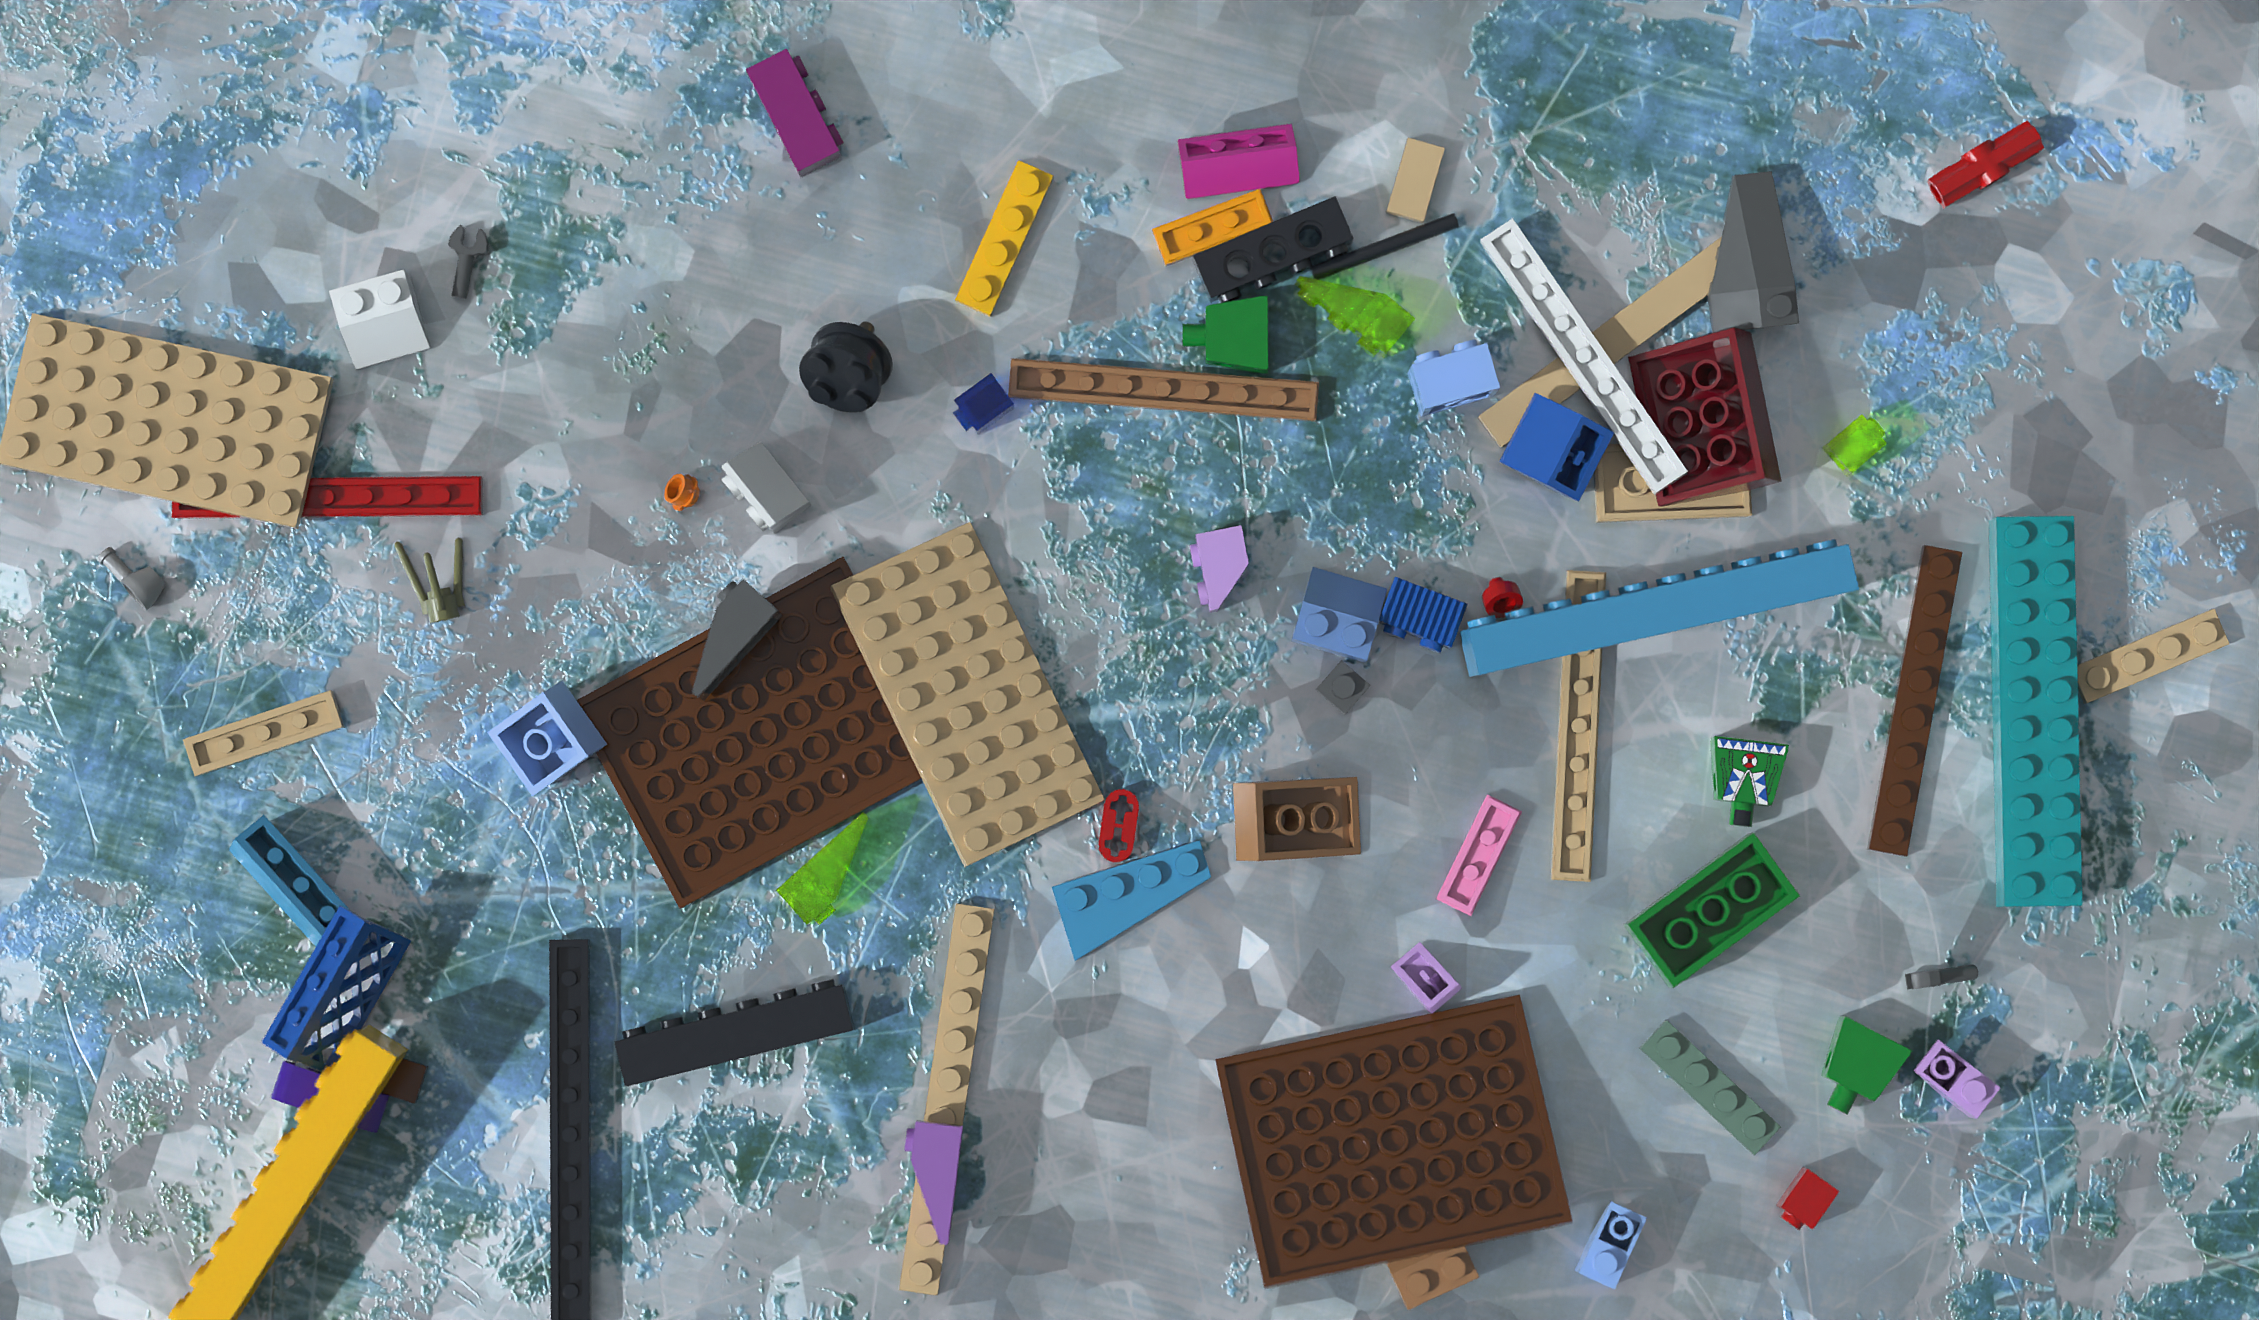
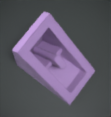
M1421 942L1391 966L1396 975L1431 1014L1462 989Z

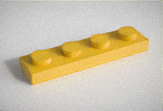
M1018 160L955 298V302L991 317L1052 183L1053 175Z

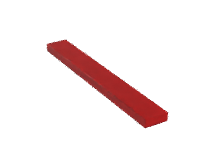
M483 477L310 478L301 518L483 516ZM172 502V518L174 519L244 518Z

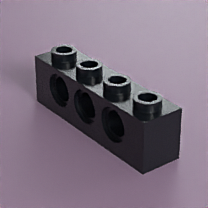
M1334 196L1193 255L1192 261L1210 303L1216 300L1224 303L1240 298L1242 296L1240 290L1252 285L1255 286L1256 290L1274 284L1277 282L1276 275L1290 270L1292 275L1306 271L1313 267L1311 261L1324 255L1327 260L1339 257L1349 251L1347 246L1352 244L1354 238L1338 200ZM1313 229L1320 235L1321 242L1312 248L1305 247L1299 240V234L1303 230ZM1270 244H1278L1284 249L1285 257L1279 262H1270L1264 257V248ZM1234 259H1243L1248 263L1250 271L1243 277H1234L1228 271V264Z

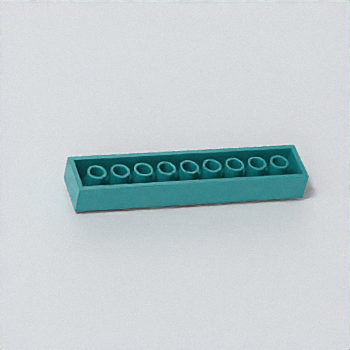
M2074 516L1995 517L1989 520L1988 524L1996 907L2083 906Z

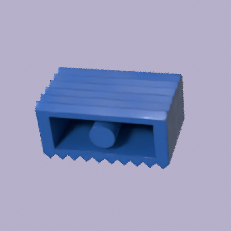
M1394 577L1378 623L1385 625L1383 632L1400 639H1405L1406 634H1410L1421 639L1419 643L1421 647L1441 653L1443 647L1447 649L1452 648L1468 604Z

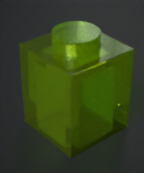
M1861 414L1824 445L1822 449L1844 475L1848 477L1887 444L1882 438L1885 435V431L1872 417L1866 419Z

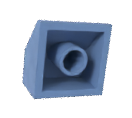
M1312 567L1291 642L1366 663L1387 588Z

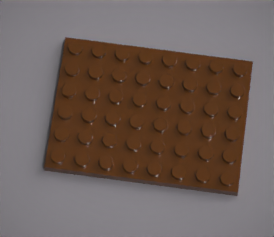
M844 557L833 561L765 598L783 616L705 701L694 695L692 689L710 628L576 700L607 743L596 754L679 909L688 906L922 779L830 589L831 585L853 576Z
M1520 995L1215 1059L1264 1289L1572 1224L1573 1222Z

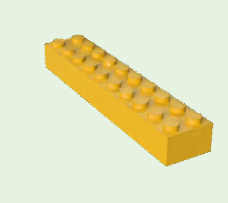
M367 1025L359 1031L354 1029L352 1033H348L336 1051V1053L341 1055L337 1063L333 1062L330 1067L327 1066L315 1084L320 1089L316 1096L312 1095L309 1100L306 1099L296 1113L294 1119L299 1124L296 1128H292L289 1133L285 1132L273 1150L278 1155L275 1162L271 1161L268 1166L264 1165L252 1183V1186L257 1188L254 1195L251 1193L247 1199H243L231 1216V1219L236 1221L233 1227L230 1226L226 1232H222L210 1250L211 1253L215 1254L213 1260L209 1259L205 1265H201L189 1283L194 1290L192 1293L188 1292L184 1298L179 1299L170 1312L169 1319L238 1320L359 1129L357 1126L367 1111L369 1112L409 1049L371 1025Z

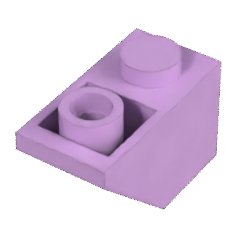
M1242 526L1196 534V544L1189 545L1193 567L1201 566L1204 580L1197 583L1201 605L1208 604L1210 613L1217 612L1249 565Z
M1939 1040L1934 1043L1914 1069L1938 1094L1968 1117L1978 1119L2000 1090L1998 1085Z

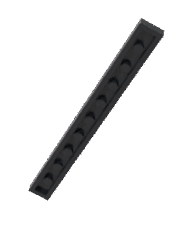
M590 939L549 940L551 1320H591Z

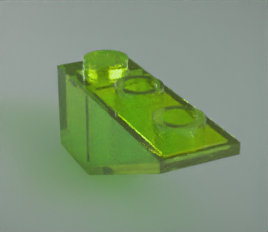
M1299 276L1295 283V286L1300 289L1297 295L1312 308L1320 305L1329 313L1326 319L1341 332L1345 333L1349 329L1360 338L1356 344L1372 357H1375L1378 353L1381 357L1385 358L1416 319L1384 293Z

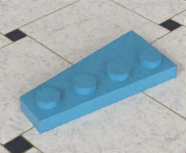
M1200 840L1053 886L1052 890L1074 960L1076 961L1210 879L1211 874Z

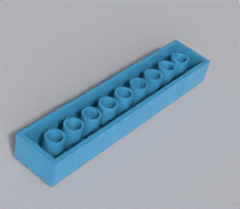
M1836 539L1806 546L1807 553L1800 555L1797 547L1768 554L1770 562L1762 563L1761 556L1732 562V570L1724 572L1723 564L1693 571L1695 578L1686 580L1685 573L1656 579L1657 587L1648 589L1647 581L1618 588L1619 595L1610 597L1609 590L1580 596L1582 604L1572 605L1571 598L1544 604V612L1534 614L1533 607L1505 613L1506 621L1496 622L1495 615L1468 621L1469 629L1459 631L1469 677L1859 590L1849 544L1837 546Z

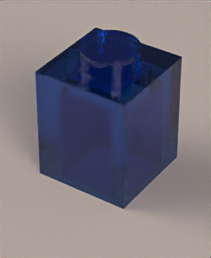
M990 373L954 399L958 409L953 414L965 431L973 428L978 435L1012 411L1015 406L993 374Z

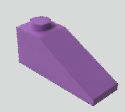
M917 1120L915 1128H907L905 1151L912 1152L911 1163L940 1244L948 1245L963 1126Z

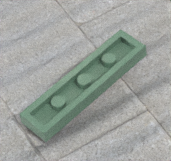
M1667 1020L1640 1046L1639 1049L1753 1155H1756L1781 1128L1777 1122Z

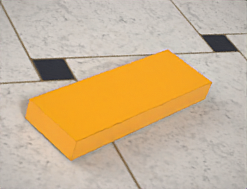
M1257 189L1153 228L1152 232L1165 266H1169L1272 223L1273 220L1261 189Z

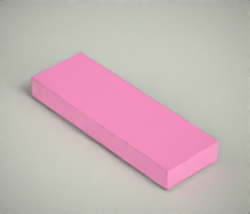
M1488 794L1486 795L1436 900L1472 916L1522 811Z

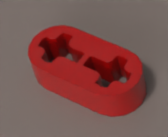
M1125 789L1111 792L1106 798L1103 809L1099 850L1106 860L1113 863L1126 860L1131 855L1134 847L1139 802L1132 792ZM1119 796H1126L1127 803L1133 805L1132 812H1125L1123 824L1115 823L1116 810L1110 809L1111 802H1118ZM1115 828H1121V841L1127 843L1128 847L1127 850H1120L1119 855L1114 857L1111 856V849L1105 847V841L1113 839Z

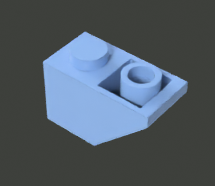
M1610 1201L1591 1233L1575 1271L1615 1290L1647 1218Z

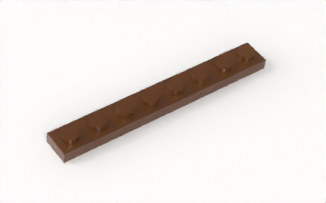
M1923 545L1921 549L1867 850L1904 857L1908 855L1963 553L1960 551Z

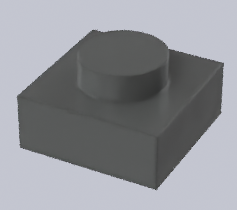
M1341 660L1317 687L1316 691L1345 715L1371 685Z

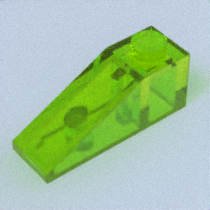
M861 813L776 889L806 925H810L815 921L820 926L836 911L832 905L839 899L870 821L866 813Z

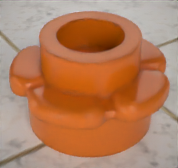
M676 474L666 485L664 492L665 500L671 503L675 510L682 511L684 507H691L697 502L700 489L695 477H691L689 474Z

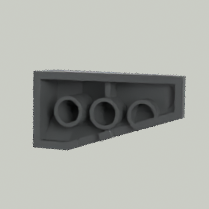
M1772 171L1733 175L1723 219L1725 224L1720 246L1717 248L1715 258L1717 260L1713 282H1710L1708 292L1712 333L1734 327L1748 330L1799 324L1795 281Z

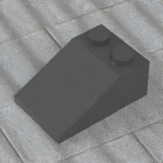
M744 579L738 584L734 580L731 581L717 597L722 602L716 607L692 689V693L703 701L708 698L783 616Z

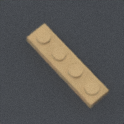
M2215 609L2208 610L2078 664V691L2083 703L2087 704L2229 645Z
M329 690L185 738L183 742L194 776L198 777L345 727L334 693Z

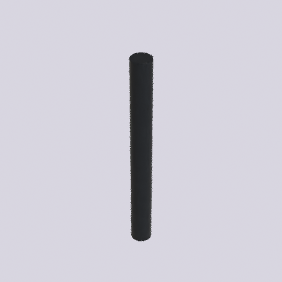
M1452 213L1314 265L1310 268L1313 279L1318 281L1458 228L1457 218Z

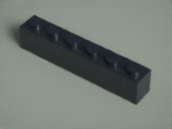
M834 979L811 984L813 991L811 993L798 996L796 988L773 994L775 1002L760 1005L758 998L735 1003L737 1011L726 1014L721 1013L720 1007L698 1012L699 1020L684 1024L683 1017L660 1022L661 1030L646 1033L645 1026L622 1031L623 1039L614 1041L624 1085L628 1087L853 1031L855 1027L845 986H835Z

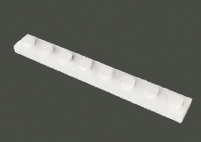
M1512 218L1480 240L1481 245L1609 430L1615 432L1613 436L1653 494H1658L1685 476L1688 472L1514 219Z

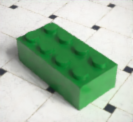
M1748 833L1623 925L1667 986L1675 988L1800 895L1754 833Z

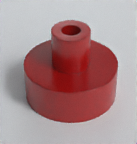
M1501 577L1490 580L1489 587L1482 594V601L1489 616L1495 615V618H1505V613L1519 610L1523 605V597L1518 585L1512 581H1504Z

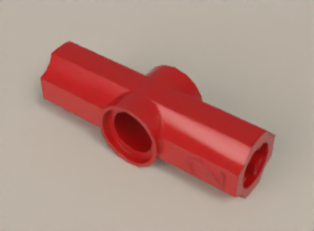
M2027 120L1995 140L1991 141L1989 139L1962 155L1961 160L1944 168L1927 180L1933 197L1944 209L1974 190L1986 188L2010 173L2011 168L2025 162L2043 150L2044 146L2036 128Z

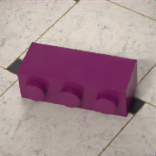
M786 48L745 69L800 178L841 157L838 146L844 144L834 123L826 126L820 114L826 110V107L816 89L811 92L808 91L803 78L809 76L799 55L791 58Z

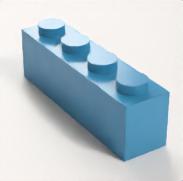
M264 814L233 840L229 851L308 939L317 946L338 907L349 908Z

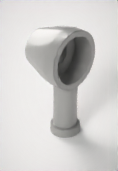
M112 547L103 550L97 558L98 562L101 565H105L143 609H149L156 602L165 583L150 566L132 572L116 555V551Z

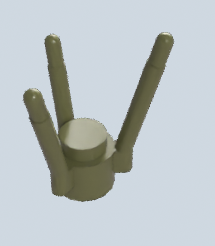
M455 539L453 594H451L450 587L440 589L431 554L425 553L423 555L431 591L427 592V596L401 542H396L394 547L420 601L423 615L428 614L430 623L460 617L458 607L465 606L462 595V539Z

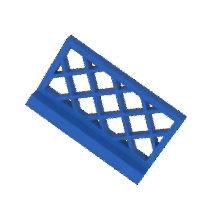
M339 906L261 1043L294 1063L300 1062L322 1072L327 1066L330 1067L333 1062L337 1063L341 1055L336 1053L339 1045L348 1033H352L354 1029L358 1031L362 1029L410 945L411 940L365 919L345 907ZM369 936L370 942L364 945ZM394 941L395 943L388 955L382 958L381 948ZM371 954V965L360 970V960ZM350 970V976L344 979ZM373 976V981L369 988L362 992L361 982ZM351 988L352 998L341 1004L340 994ZM330 1005L331 1010L326 1012L328 1006ZM353 1010L351 1020L343 1026L342 1016ZM332 1022L333 1032L321 1038L320 1029ZM311 1038V1045L306 1047L308 1041ZM334 1044V1049L327 1062H323L322 1051Z

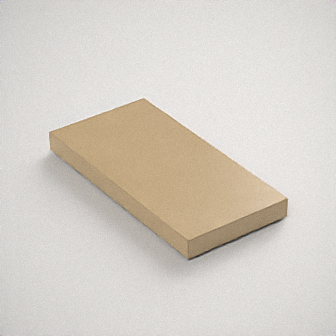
M1608 444L1594 471L1596 523L1752 516L1751 490L1659 507L1656 495L1653 494L1620 444Z

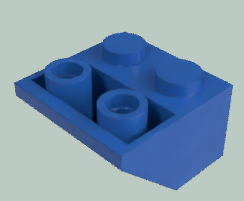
M1534 393L1499 462L1549 489L1579 502L1615 432L1569 408Z

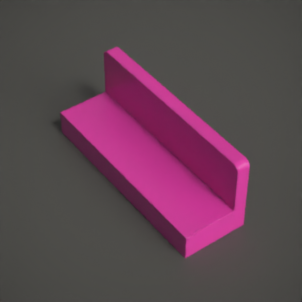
M1292 124L1178 139L1184 191L1187 199L1297 184L1300 181L1297 146Z

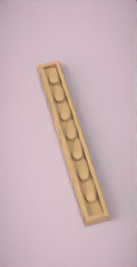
M1722 237L1592 332L1613 364L1620 361L1708 296L1710 282H1713L1717 263L1715 259L1717 248L1720 246ZM1558 357L1479 415L1478 419L1499 447L1502 448L1511 440L1534 393L1561 404L1581 388Z
M1566 571L1565 599L1571 598L1572 605L1582 604L1580 596L1605 591L1606 572ZM1602 648L1562 656L1551 880L1591 882Z

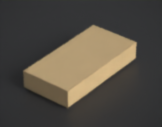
M1407 138L1386 213L1420 223L1424 222L1445 148Z

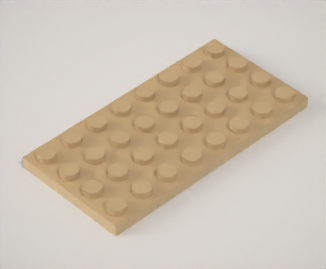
M32 313L0 443V465L299 529L334 379L324 375Z
M971 522L831 585L830 589L964 867L1105 800Z

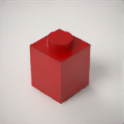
M1802 1167L1776 1205L1784 1210L1780 1217L1799 1231L1803 1225L1813 1230L1840 1191L1808 1168Z

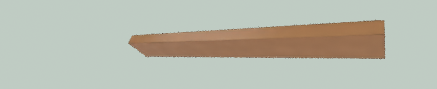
M1011 358L1008 398L1316 422L1319 382Z

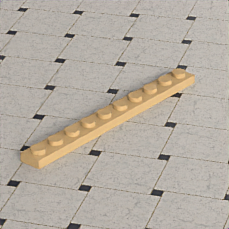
M963 904L955 905L924 1121L963 1126L995 909ZM915 1177L899 1290L938 1296L945 1244H940L917 1177Z

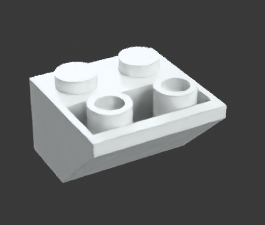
M762 442L757 443L721 466L727 474L721 480L738 501L744 497L749 501L751 506L746 511L762 531L769 527L776 534L811 506Z

